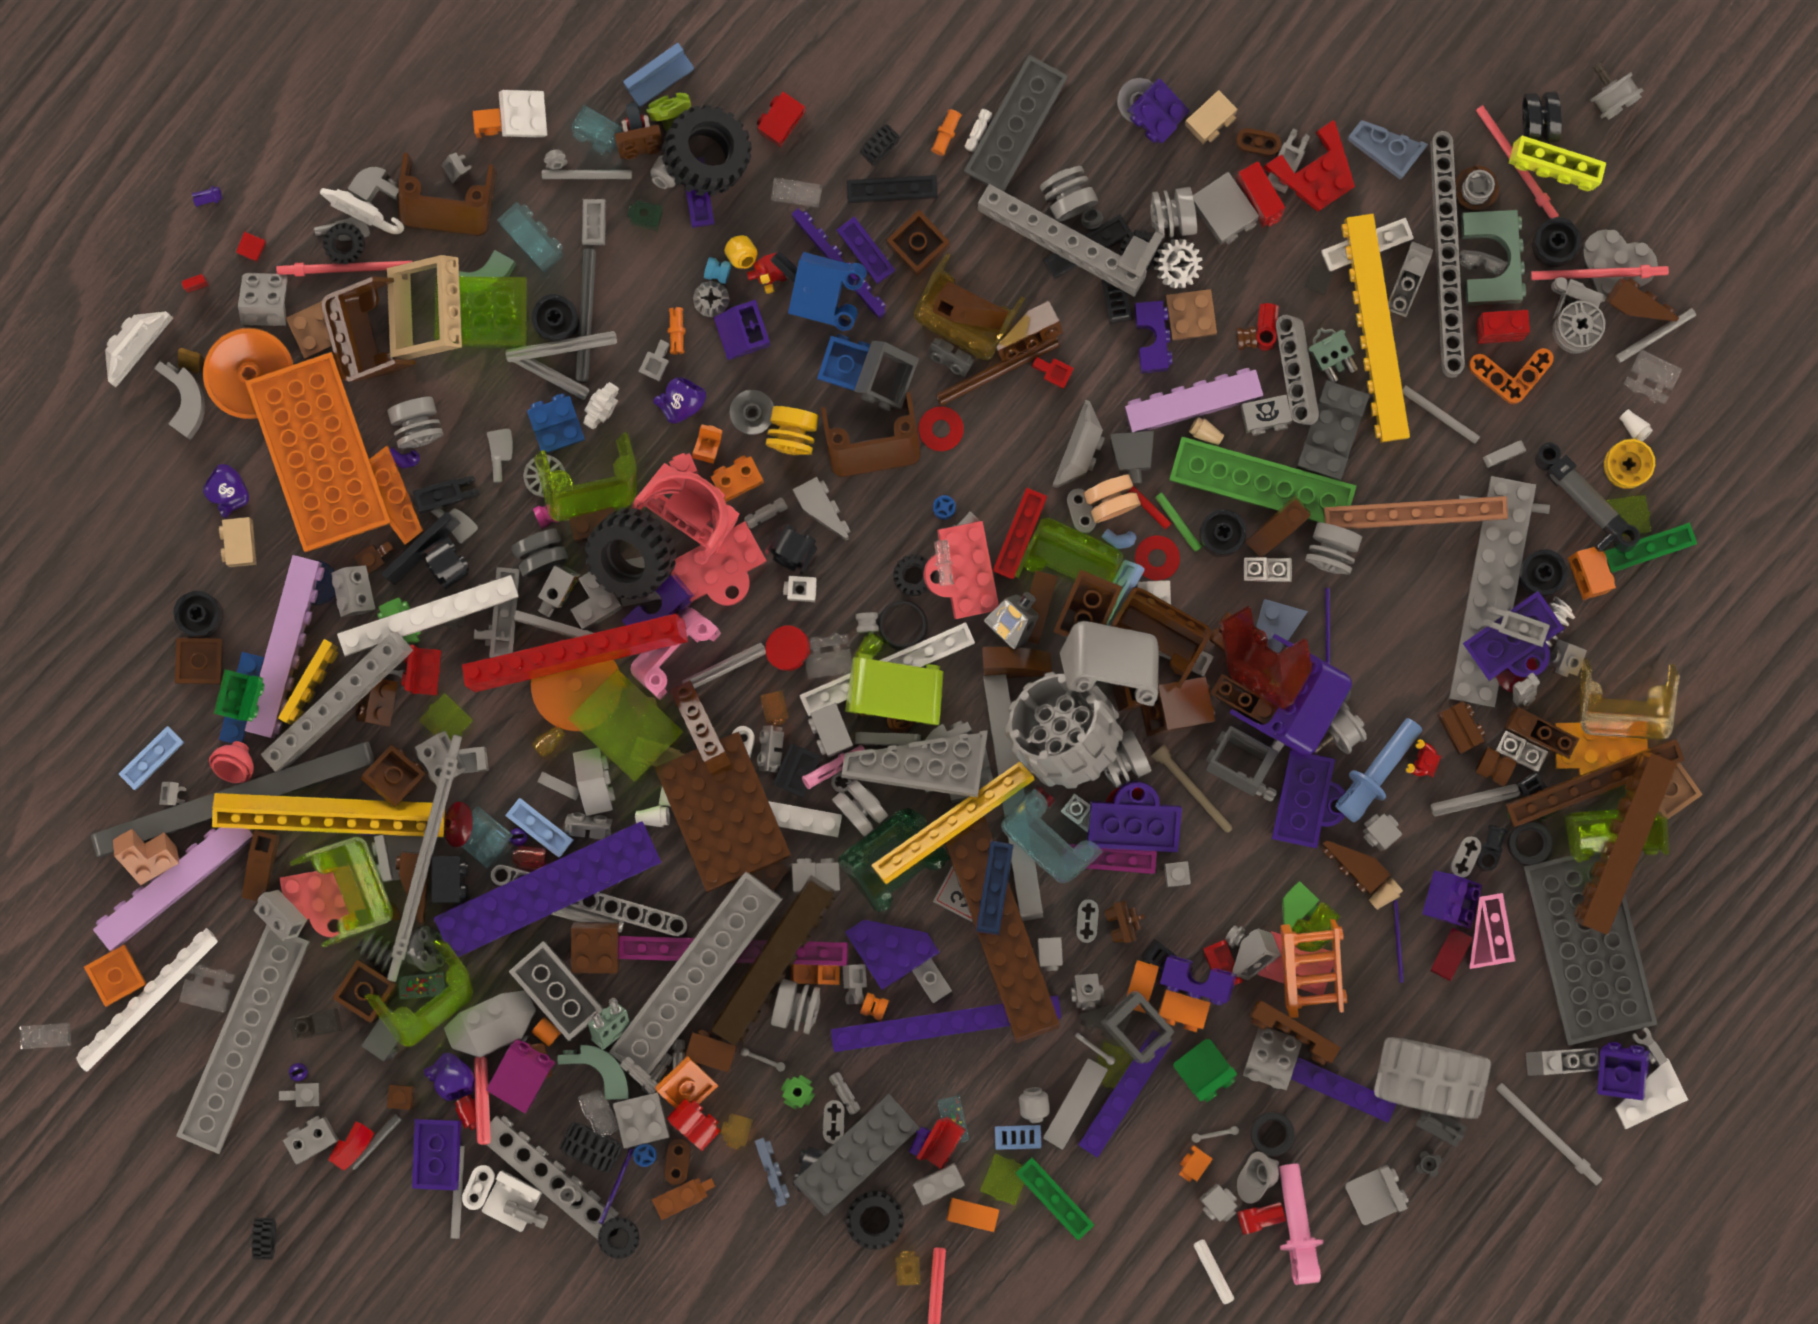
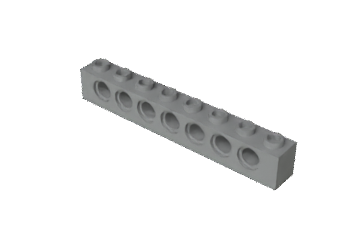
M991 184L988 185L978 202L979 212L1134 297L1146 278L1147 270L1140 277L1120 267L1118 262L1122 256Z
M399 633L389 634L261 754L275 772L287 769L401 663L413 649Z
M504 1115L502 1118L496 1116L490 1123L491 1142L487 1146L598 1239V1233L602 1226L599 1224V1221L605 1209V1206L599 1202L601 1198L594 1191L590 1190L588 1193L582 1188L584 1183L576 1176L569 1177L564 1172L566 1168L560 1162L555 1160L553 1163L548 1159L549 1153L538 1145L535 1148L529 1142L531 1138L523 1131L519 1133L512 1128L514 1124ZM505 1133H509L513 1137V1142L510 1146H505L501 1142V1137ZM526 1148L530 1151L528 1161H522L519 1158L520 1149ZM539 1163H544L548 1167V1172L545 1176H540L536 1172V1166ZM556 1178H562L565 1183L567 1181L574 1183V1188L583 1197V1202L580 1206H576L573 1203L568 1209L561 1206L560 1200L554 1196L556 1189L553 1183ZM611 1206L604 1223L619 1214ZM591 1208H597L600 1211L601 1215L597 1221L591 1220L588 1216ZM618 1228L616 1235H609L610 1243L614 1247L621 1248L628 1243V1233L622 1228Z

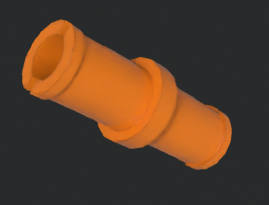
M948 109L942 126L937 130L938 136L931 148L933 153L940 156L945 155L950 140L955 136L954 130L962 116L959 112Z
M675 307V310L674 308H669L670 328H668V334L670 335V354L678 355V352L679 354H684L683 334L686 331L683 327V308Z

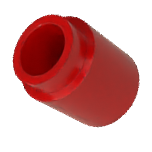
M468 1095L455 1102L457 1107L455 1110L464 1128H470L472 1131L476 1129L475 1099Z

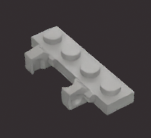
M497 567L496 580L511 575L518 593L520 569ZM518 598L494 606L492 625H489V630L480 631L474 629V639L485 640V645L490 646L489 658L513 653L516 624L513 617L517 610Z

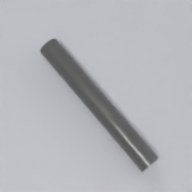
M395 1114L371 1139L368 1146L350 1167L356 1170L402 1121V1118Z

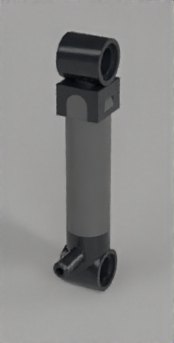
M1555 443L1543 444L1535 456L1537 467L1548 471L1546 476L1556 487L1560 485L1607 534L1595 545L1596 550L1601 552L1612 542L1620 552L1625 553L1633 550L1640 539L1639 530L1635 526L1628 524L1575 469L1577 465L1567 455L1560 459L1561 450ZM1543 453L1551 454L1553 460L1545 459ZM1621 535H1628L1632 542H1625Z

